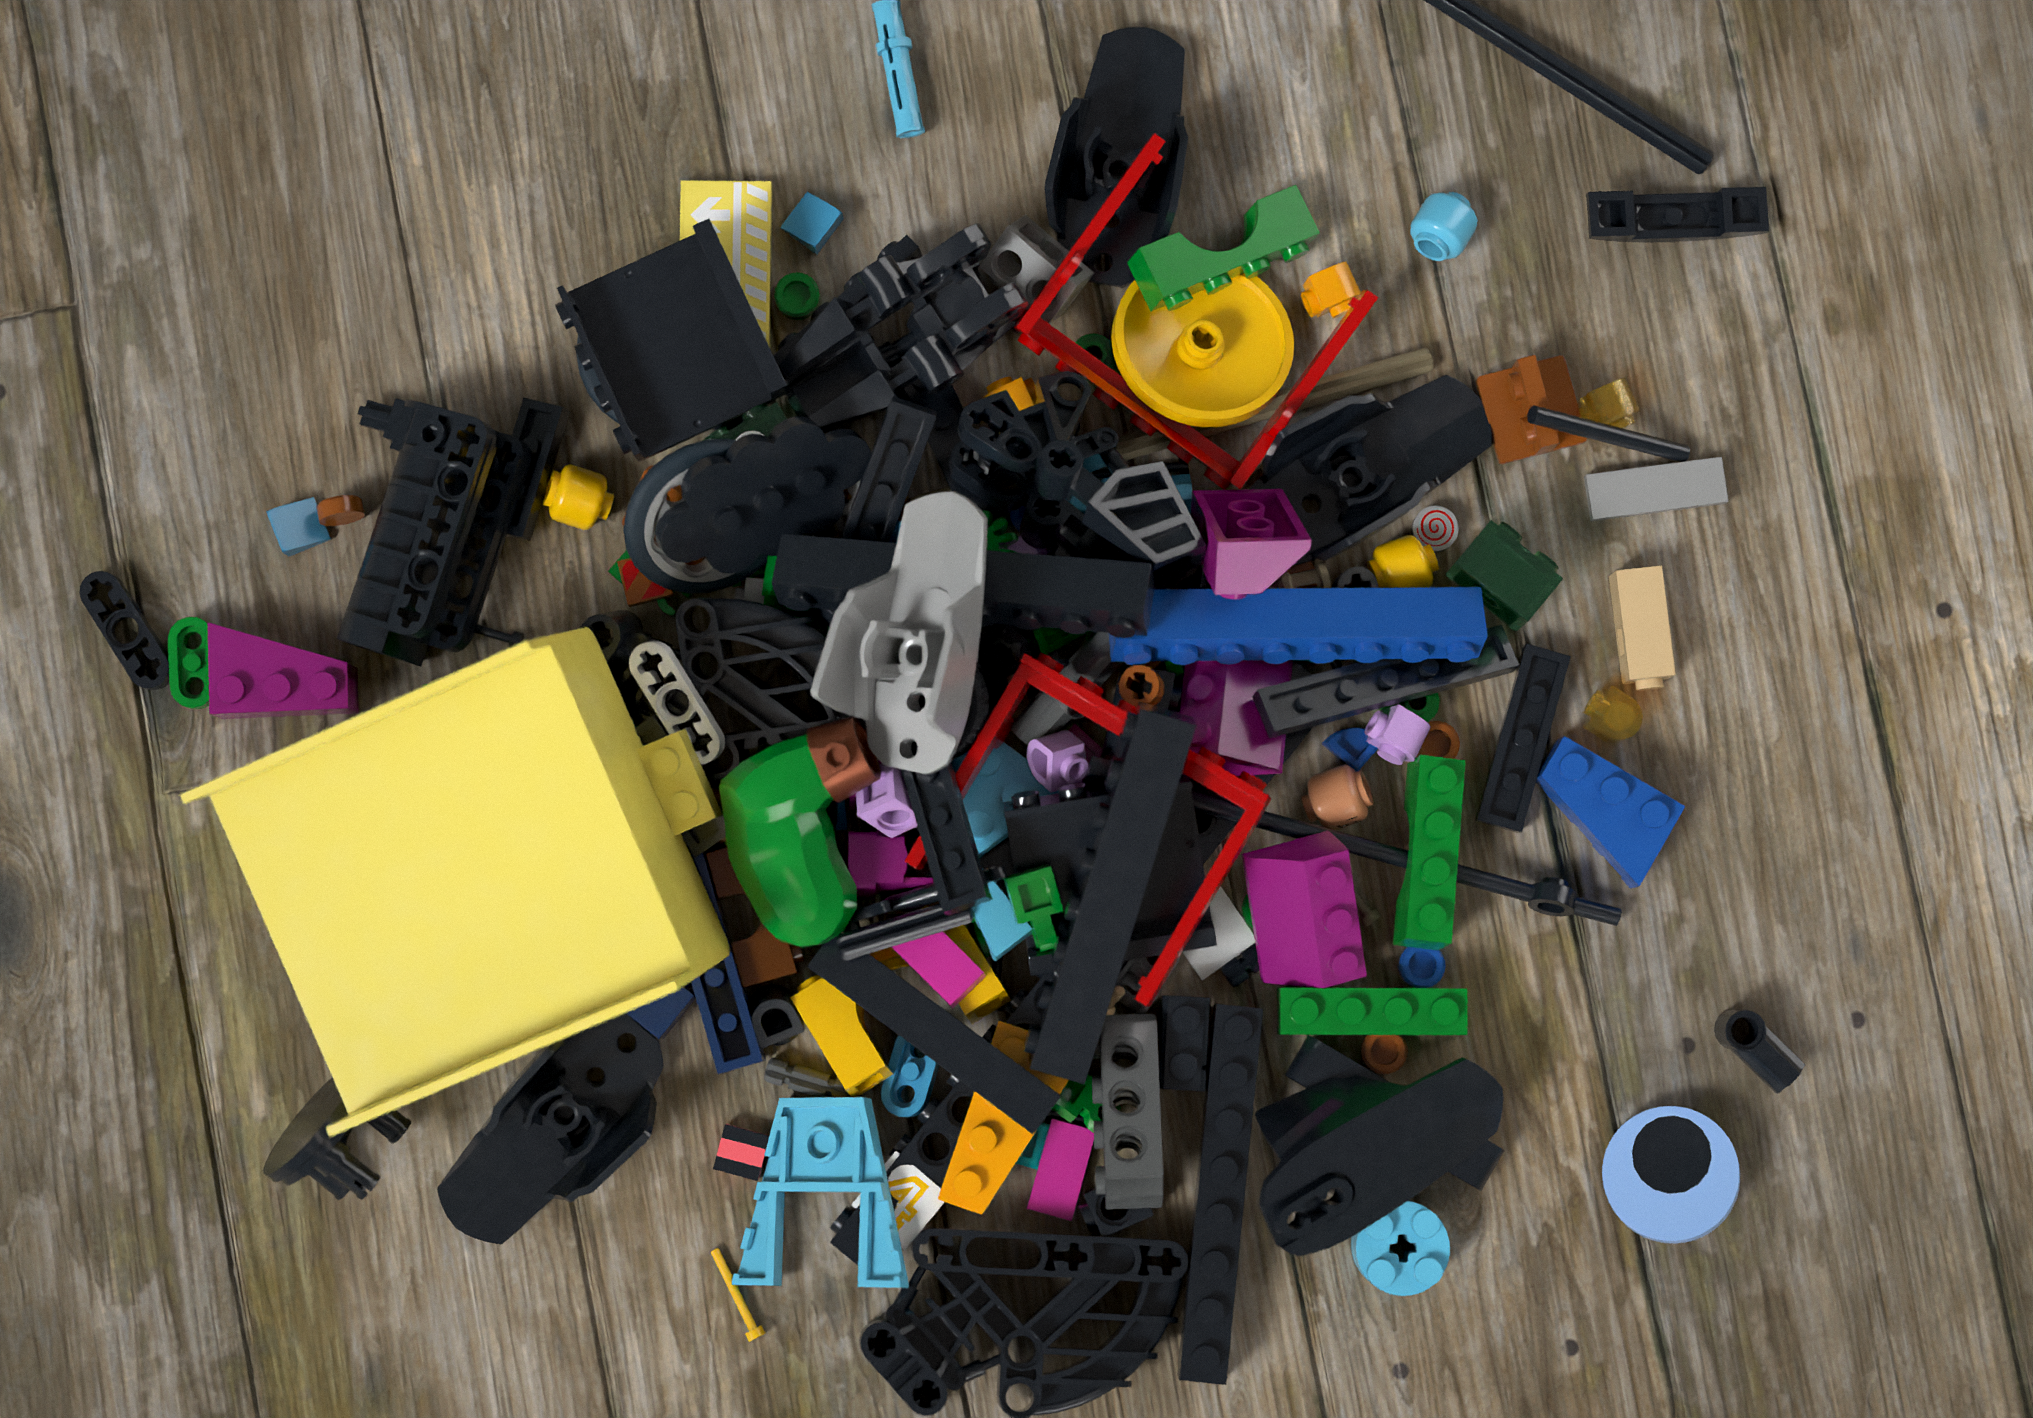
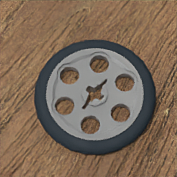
M707 439L685 445L666 455L650 468L635 487L627 505L623 531L626 550L634 566L648 580L668 590L687 594L710 593L731 587L745 580L767 563L768 555L760 553L754 563L745 570L733 574L721 573L713 569L706 558L696 565L675 562L665 555L654 540L658 520L664 512L675 504L684 501L683 499L676 502L667 501L666 497L670 489L681 485L685 473L700 459L710 456L725 457L728 449L736 440Z

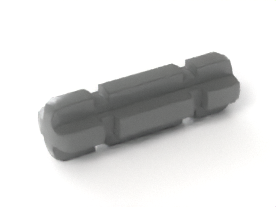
M771 1058L768 1061L764 1074V1080L768 1083L782 1086L783 1083L788 1084V1089L819 1098H824L825 1096L851 1097L839 1078L833 1079L829 1073L799 1064L793 1067L789 1065V1061L779 1058Z

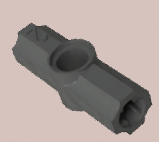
M1094 632L1070 659L1065 658L1057 661L1064 666L1060 673L1061 675L1075 683L1080 676H1083L1100 687L1122 664V662H1111L1109 633ZM1040 691L1017 716L1010 729L1028 745L1033 739L1060 732L1071 718L1079 719L1084 717V715Z

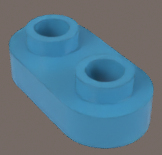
M898 1035L888 1065L893 1075L884 1080L881 1089V1099L883 1105L891 1114L911 1118L921 1114L928 1105L940 1065L927 1055L920 1059L917 1058L914 1053L915 1047L900 1035ZM906 1086H911L915 1092L914 1099L909 1103H905L901 1098V1092Z

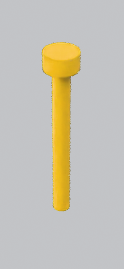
M720 1249L712 1250L711 1254L749 1332L745 1333L748 1341L750 1342L766 1334L762 1325L757 1327L738 1286L732 1285L733 1276Z

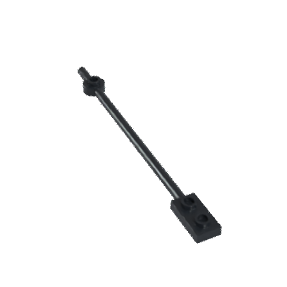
M1092 756L1088 763L1087 774L1082 779V783L1086 784V789L1105 786L1104 781L1106 780L1113 756ZM1192 791L1194 810L1237 823L1245 812V809L1231 801ZM1265 811L1255 827L1295 839L1329 830L1349 849L1350 854L1405 869L1407 867L1409 850ZM1458 864L1456 883L1526 901L1531 909L1539 913L1559 917L1573 914L1617 926L1620 921L1621 908L1577 897L1576 891L1570 888L1569 883L1563 879L1545 877L1542 879V882L1530 884Z

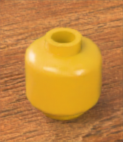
M568 464L560 472L555 470L552 472L543 499V505L549 507V515L553 520L582 530H589L595 525L598 518L602 520L607 519L612 507L614 494L607 492L608 483L604 475Z
M1406 535L1378 545L1373 551V559L1367 561L1368 570L1375 575L1378 588L1431 587L1433 583L1432 572L1439 570L1438 561L1431 545L1422 546L1420 541L1413 535Z

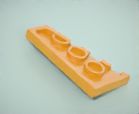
M998 1021L991 1044L1060 1094L1069 1081L1068 1079L1030 1069V1053L1023 1051L1028 1030ZM974 1091L938 1200L982 1215L1034 1134H1031Z

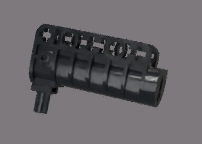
M395 398L393 406L367 400L366 406H360L358 414L362 416L359 424L384 432L383 437L392 441L390 448L399 452L337 639L422 667L428 646L448 652H459L470 644L531 465L532 454L525 442L512 435L493 430L489 424L473 416L414 400ZM512 451L517 454L513 462L509 461L506 463L502 460L504 452ZM495 474L508 477L507 482L494 479ZM499 488L502 492L499 506L496 510L490 512L485 506L486 497L491 490ZM481 517L492 521V527L480 523ZM476 538L487 540L484 549L473 547ZM466 561L478 563V569L466 566ZM470 575L473 579L470 593L467 597L460 599L456 592L457 583L463 576ZM452 604L464 608L463 614L451 610ZM446 625L458 627L457 635L448 636L445 634Z

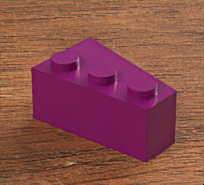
M207 622L210 715L220 719L359 713L357 667L341 660Z

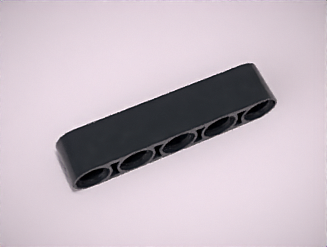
M1307 1035L1285 1073V1076L1305 1088H1309L1329 1078H1347L1353 1075L1389 1082ZM1487 1140L1448 1172L1482 1191L1505 1150Z

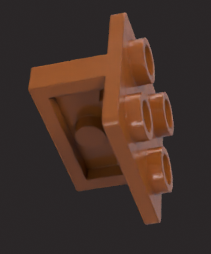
M1535 355L1520 358L1509 369L1485 374L1477 378V388L1489 424L1491 423V439L1499 464L1511 463L1586 442L1587 438L1534 425L1527 420L1528 411L1533 405L1581 417L1564 356L1559 355L1537 361Z

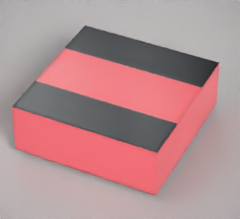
M725 1124L713 1169L759 1181L770 1135Z

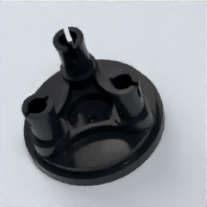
M333 1077L314 1094L285 1129L265 1162L263 1173L273 1182L281 1181L286 1186L292 1185L309 1175L333 1194L337 1200L342 1199L350 1190L356 1194L357 1198L362 1200L368 1195L366 1189L371 1192L377 1185L380 1175L373 1172L349 1152L350 1146L347 1144V1140L353 1127L332 1136L328 1134L326 1127L349 1114ZM394 1109L366 1122L385 1136L391 1144H394L404 1135L412 1121Z

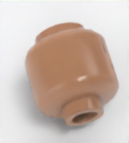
M1343 764L1313 775L1308 781V794L1302 796V803L1311 822L1318 820L1322 827L1339 830L1365 820L1368 815V806L1374 804V799L1364 773L1361 770L1355 772L1349 765Z

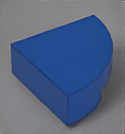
M1366 728L1343 729L1331 734L1321 743L1340 761L1353 768L1355 772L1359 771L1378 749L1366 742L1368 735L1365 734Z

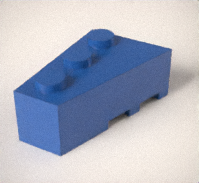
M1566 736L1555 741L1539 769L1536 780L1540 788L1571 823H1574L1592 843L1594 849L1611 864L1630 889L1641 885L1685 808L1681 803Z

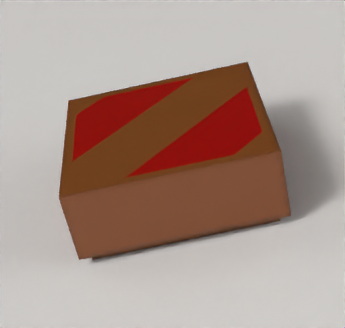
M631 558L617 561L629 607L674 596L673 590H668L648 580L634 566Z

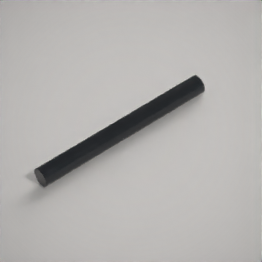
M1533 405L1527 414L1528 422L1534 425L1654 456L1685 462L1690 455V448L1685 444Z

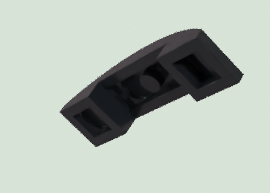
M1766 187L1721 188L1718 192L1633 195V191H1599L1586 194L1589 239L1615 242H1684L1736 238L1769 232Z

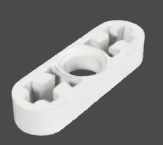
M659 641L638 645L632 651L629 658L630 671L669 735L680 731L678 724L691 720L698 713L701 721L693 723V726L700 735L708 733L712 738V741L707 745L710 751L708 754L703 749L696 751L700 764H705L718 758L725 746L724 734L671 648ZM646 651L650 655H661L663 661L658 664V669L664 678L670 677L672 674L676 678V681L663 685L657 692L653 684L662 682L654 670L646 672L642 666L647 661ZM672 689L683 691L689 699V708L682 716L671 714L665 706L666 695ZM690 727L685 728L691 743H694L696 741L695 734Z

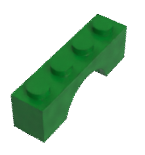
M1297 185L1261 198L1252 205L1243 215L1244 235L1241 245L1228 251L1205 250L1191 243L1180 232L1140 247L1127 264L1150 311L1166 306L1168 311L1178 309L1193 300L1192 294L1202 290H1206L1208 295L1217 293L1232 284L1231 278L1244 273L1246 278L1250 279L1271 268L1270 262L1283 257L1285 263H1289L1307 254L1310 251L1308 245L1320 232Z
M1419 755L1413 762L1407 764L1404 810L1409 821V852L1403 885L1396 900L1393 945L1440 950L1452 944L1466 760Z
M1277 988V1035H1468L1467 988Z

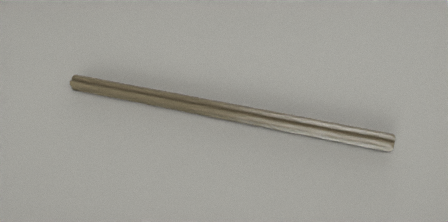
M1422 348L1322 377L1298 410L1429 373L1434 369L1431 353L1427 348ZM1293 386L1281 389L1265 409L1245 421L1223 427H1191L1203 436L1209 437L1270 419ZM1140 430L1119 436L1116 449L1126 461L1164 450L1171 441L1157 431L1150 437ZM1010 480L998 481L1004 495L1020 492L1019 487ZM947 486L913 496L909 499V502L929 494L952 491Z

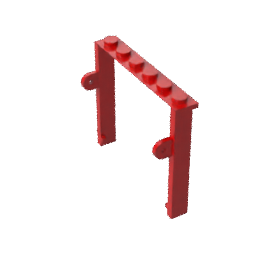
M1154 133L1024 315L1014 326L1015 329L1022 333L1017 341L1038 356L1044 350L1059 360L1055 366L1058 371H1070L1083 376L1096 387L1092 393L1094 397L1112 410H1115L1118 404L1122 405L1134 414L1129 420L1131 424L1152 437L1155 431L1162 434L1171 441L1166 447L1167 450L1187 464H1189L1192 458L1207 467L1203 476L1221 489L1226 490L1230 484L1237 489H1241L1266 455L1276 435L1292 419L1379 297L1367 289L1362 290L1357 298H1351L1347 304L1350 306L1349 310L1240 461L1236 460L1191 426L1166 418L1148 407L1132 392L1121 375L1041 318V315L1061 287L1072 276L1086 252L1151 161L1158 165L1163 158L1158 152L1166 141Z
M1041 652L1036 659L1024 653L1020 660V666L955 774L962 799L966 796L993 748L998 749L1010 732V728L1014 723L1012 716L1030 685L1120 736L1127 711L1135 713L1136 707L1120 699L1117 706L1101 698L1104 692L1103 688L1083 676H1080L1076 683L1060 674L1064 668L1062 664ZM1203 746L1198 754L1189 749L1182 773L1245 809V812L1148 977L1143 975L1138 982L1142 987L1135 1000L1149 1007L1272 800L1269 795L1263 792L1267 786L1265 782L1242 770L1239 777H1236L1222 768L1226 762L1225 759ZM919 835L904 862L916 869L922 870L927 862V857L921 836Z

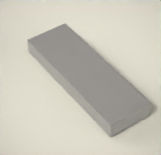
M1722 457L1586 474L1584 476L1590 522L1721 505L1729 502Z

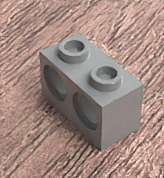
M1025 214L1004 230L987 257L980 264V268L989 275L992 283L998 288L1016 282L1028 302L1025 309L1027 310L1046 284V280H1049L1069 251ZM1012 251L1019 255L1022 266L1014 260ZM1081 262L1069 280L1061 287L1041 315V318L1050 324L1064 314L1093 276L1094 272Z

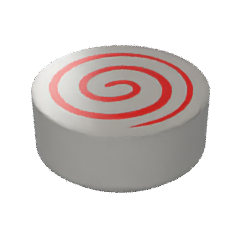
M1429 506L1421 510L1415 517L1411 527L1412 535L1420 541L1422 546L1430 544L1434 553L1448 549L1456 540L1459 531L1455 515L1442 506Z

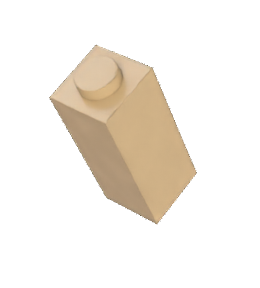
M1662 565L1616 570L1609 576L1622 684L1635 683L1636 691L1663 688V680L1675 676L1676 673Z

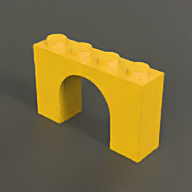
M938 901V902H935V903H931V904L925 905V906H923L922 908L929 907V906H932V905H935V904H939V901ZM965 925L943 932L986 975L958 1003L973 1025L1011 1001L967 928ZM891 947L870 953L871 956L890 970L909 966ZM815 975L799 985L797 988L798 993L790 997L843 1087L851 1097L860 1096L893 1075L867 1031L864 1021V1009L819 975Z

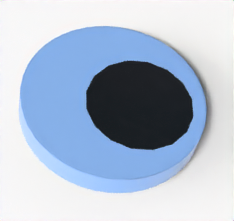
M1663 1106L1648 1109L1633 1116L1617 1130L1609 1142L1604 1155L1602 1179L1605 1194L1611 1207L1619 1219L1632 1231L1657 1242L1685 1243L1709 1234L1729 1215L1739 1193L1740 1167L1730 1139L1714 1121L1692 1109Z

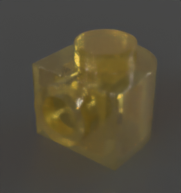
M1625 377L1592 390L1579 399L1582 406L1579 408V412L1582 418L1624 429L1636 423L1633 415L1641 411Z
M1613 685L1606 688L1604 693L1597 689L1582 712L1589 716L1583 728L1610 743L1622 742L1635 735L1640 729L1643 720L1642 710L1637 701Z

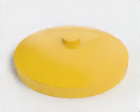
M1243 273L1231 278L1232 284L1225 289L1208 295L1206 290L1192 294V301L1172 311H1168L1166 306L1150 311L1134 280L1125 291L1114 316L1111 335L1115 362L1121 376L1132 392L1148 407L1164 417L1197 427H1223L1237 424L1265 409L1279 393L1289 374L1294 356V338L1289 317L1282 303L1259 277L1255 276L1247 279Z

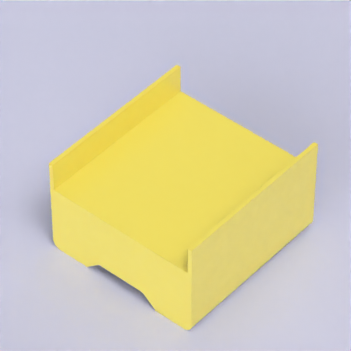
M588 627L525 641L180 795L184 804L210 796L349 1113L326 1127L329 1136L679 990L730 955V947L726 935L681 835L684 831L723 815L686 729L643 746L640 737L637 736L634 729L633 721L600 645Z

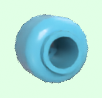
M1456 192L1434 193L1424 200L1411 223L1410 233L1414 240V246L1420 254L1434 261H1443L1444 259L1456 258L1464 251L1476 230L1478 220L1474 210L1471 208L1470 202L1463 195Z

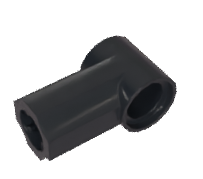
M1731 1009L1726 1010L1717 1018L1714 1032L1720 1045L1730 1049L1773 1092L1780 1093L1783 1089L1790 1086L1801 1074L1805 1064L1766 1027L1760 1015L1754 1011ZM1742 1017L1748 1023L1749 1034L1743 1042L1738 1043L1732 1037L1731 1028L1734 1021Z

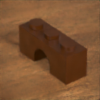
M723 848L706 853L718 898L724 900L738 895L747 896L731 865L728 849ZM761 922L753 935L731 943L743 988H750L799 974L797 963L805 961L802 947L780 942Z

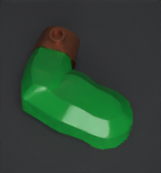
M851 716L815 726L807 730V735L776 743L741 762L720 782L719 791L725 821L729 860L761 923L780 942L804 948L827 943L845 930L857 908V886L837 849L835 833L830 818L825 811L833 800L839 803L881 778L878 758L869 748L867 732L857 717Z

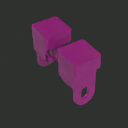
M856 793L849 797V810H857ZM872 825L870 826V832L849 831L848 871L857 886V900H875V894L896 895L934 883L933 878L904 877L907 870V863L904 862L907 857L904 833L890 838Z

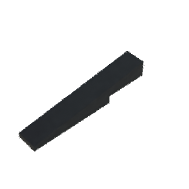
M836 937L821 946L807 965L808 968L1031 1134L1035 1133L1061 1097L1059 1093L870 954L850 960H843L838 949Z

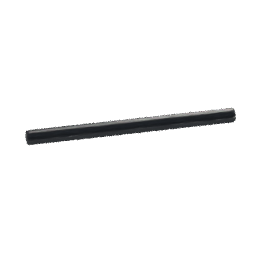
M1424 0L1694 173L1700 175L1704 173L1713 160L1714 153L1475 0Z

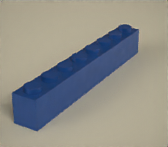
M1481 587L1266 589L1261 594H1247L1242 599H1227L1220 595H1215L1212 589L1154 590L1148 635L1118 638L1109 634L1111 662H1125L1129 665H1143L1149 661H1171L1177 665H1187L1195 661H1218L1221 664L1229 665L1239 663L1242 660H1264L1269 664H1280L1288 660H1310L1313 663L1323 664L1342 659H1356L1361 663H1373L1380 659H1402L1405 662L1416 663L1425 659L1444 658L1452 662H1465L1479 657L1488 635Z

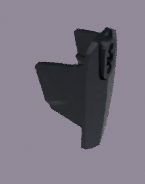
M1148 27L1122 28L1102 35L1084 97H1073L1070 107L1061 116L1045 180V199L1049 226L1057 233V241L1069 251L1151 135L1155 133L1166 141L1158 152L1163 156L1159 164L1156 165L1151 161L1113 216L1118 218L1119 225L1114 228L1104 227L1081 261L1094 272L1088 282L1120 287L1121 289L1129 286L1135 280L1127 262L1140 247L1167 237L1170 232L1179 203L1188 144V135L1184 127V116H1181L1185 49L1166 34ZM1102 254L1108 255V261L1112 265L1107 271H1098L1094 267L1095 262L1101 259Z
M1444 375L1388 402L1380 400L1373 393L1365 396H1348L1283 428L1276 435L1262 461L1263 474L1249 489H1283L1311 538V549L1292 566L1317 559L1325 561L1360 544L1416 507L1422 497L1491 447V423L1489 424L1479 396L1468 386L1449 375ZM1308 499L1314 500L1318 504L1319 510L1313 514L1308 513L1302 508V503Z
M624 1012L544 1046L509 1085L493 1107L490 1117L437 1187L442 1208L454 1227L475 1239L488 1243L503 1244L552 1199H561L571 1203L580 1196L593 1193L642 1147L652 1134L657 1106L653 1088L664 1067L659 1040ZM623 1033H631L635 1036L636 1041L631 1047L620 1049L618 1047L619 1036ZM599 1067L604 1070L605 1075L600 1081H592L588 1078L587 1071L590 1068Z
M1461 1057L1408 1085L1379 1081L1359 1075L1347 1078H1329L1257 1110L1255 1117L1258 1125L1280 1161L1263 1180L1259 1199L1260 1210L1276 1245L1298 1257L1316 1253L1351 1238L1400 1207L1464 1160L1498 1131L1503 1110V1087L1482 1067ZM1328 1193L1333 1194L1330 1199L1325 1200ZM1295 1212L1293 1221L1288 1224L1289 1216Z

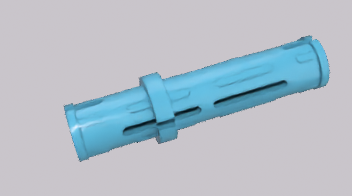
M880 0L871 6L874 11L879 37L876 51L877 55L883 58L896 126V137H915L925 133V127L922 123L909 51L913 48L911 38L906 37L900 0Z

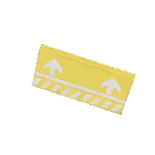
M681 181L680 240L696 234L693 225L708 218L710 219L770 348L772 182Z

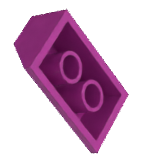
M1283 489L1192 491L1191 517L1206 544L1205 558L1200 565L1215 595H1220L1227 599H1242L1247 594H1261L1311 549V538Z
M1242 660L1239 663L1229 665L1221 664L1218 661H1195L1185 665L1180 713L1194 717L1196 729L1189 749L1198 754L1203 746L1226 760L1222 768L1235 776H1239L1242 770L1251 775L1282 773L1286 734L1269 739L1252 696L1258 689L1291 681L1293 660L1280 664H1269L1264 660Z
M1328 830L1241 854L1260 976L1264 983L1326 988L1367 976L1349 849Z

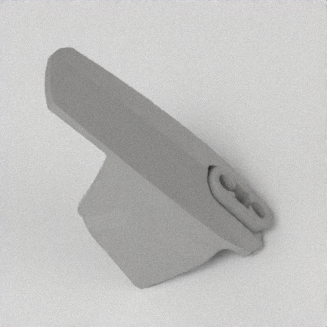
M957 492L929 494L905 505L890 571L848 591L845 600L834 613L811 687L812 697L819 702L844 714L865 720L868 746L883 765L922 774H933L951 762L968 717L978 656L986 567L987 518L972 501ZM921 694H923L925 697V706L923 709L919 705V697L921 696ZM914 740L918 745V751L915 756L911 751V745Z

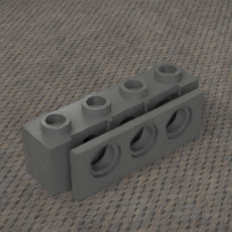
M1106 1015L1093 1059H1100L1101 1075L1092 1076L1093 1104L1102 1103V1120L1094 1121V1149H1103L1104 1166H1095L1096 1195L1105 1194L1106 1209L1162 1208L1163 1160L1156 1015ZM1120 1059H1128L1134 1062V1065L1123 1068L1117 1066L1114 1062ZM1127 1103L1135 1106L1136 1110L1130 1113H1123L1115 1107ZM1129 1148L1135 1150L1139 1155L1132 1159H1125L1119 1156L1117 1152L1121 1149Z

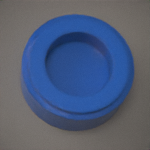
M1406 947L1399 956L1398 971L1403 981L1411 987L1429 988L1437 984L1443 977L1445 959L1440 950Z

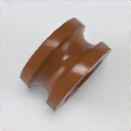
M1134 665L1126 669L1121 675L1119 693L1124 701L1137 708L1139 701L1156 706L1163 698L1165 687L1162 677L1150 667ZM1145 675V681L1152 684V690L1150 694L1143 692L1145 698L1138 699V694L1131 690V686L1134 680L1140 683L1138 677Z

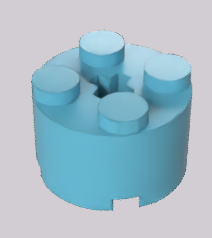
M1408 1200L1388 1215L1352 1236L1351 1252L1355 1265L1371 1284L1392 1295L1409 1296L1421 1293L1439 1282L1449 1261L1450 1242L1446 1228L1437 1215L1425 1206ZM1402 1234L1403 1239L1411 1243V1249L1404 1251L1403 1258L1399 1259L1396 1253L1389 1251V1245L1397 1243L1398 1235Z

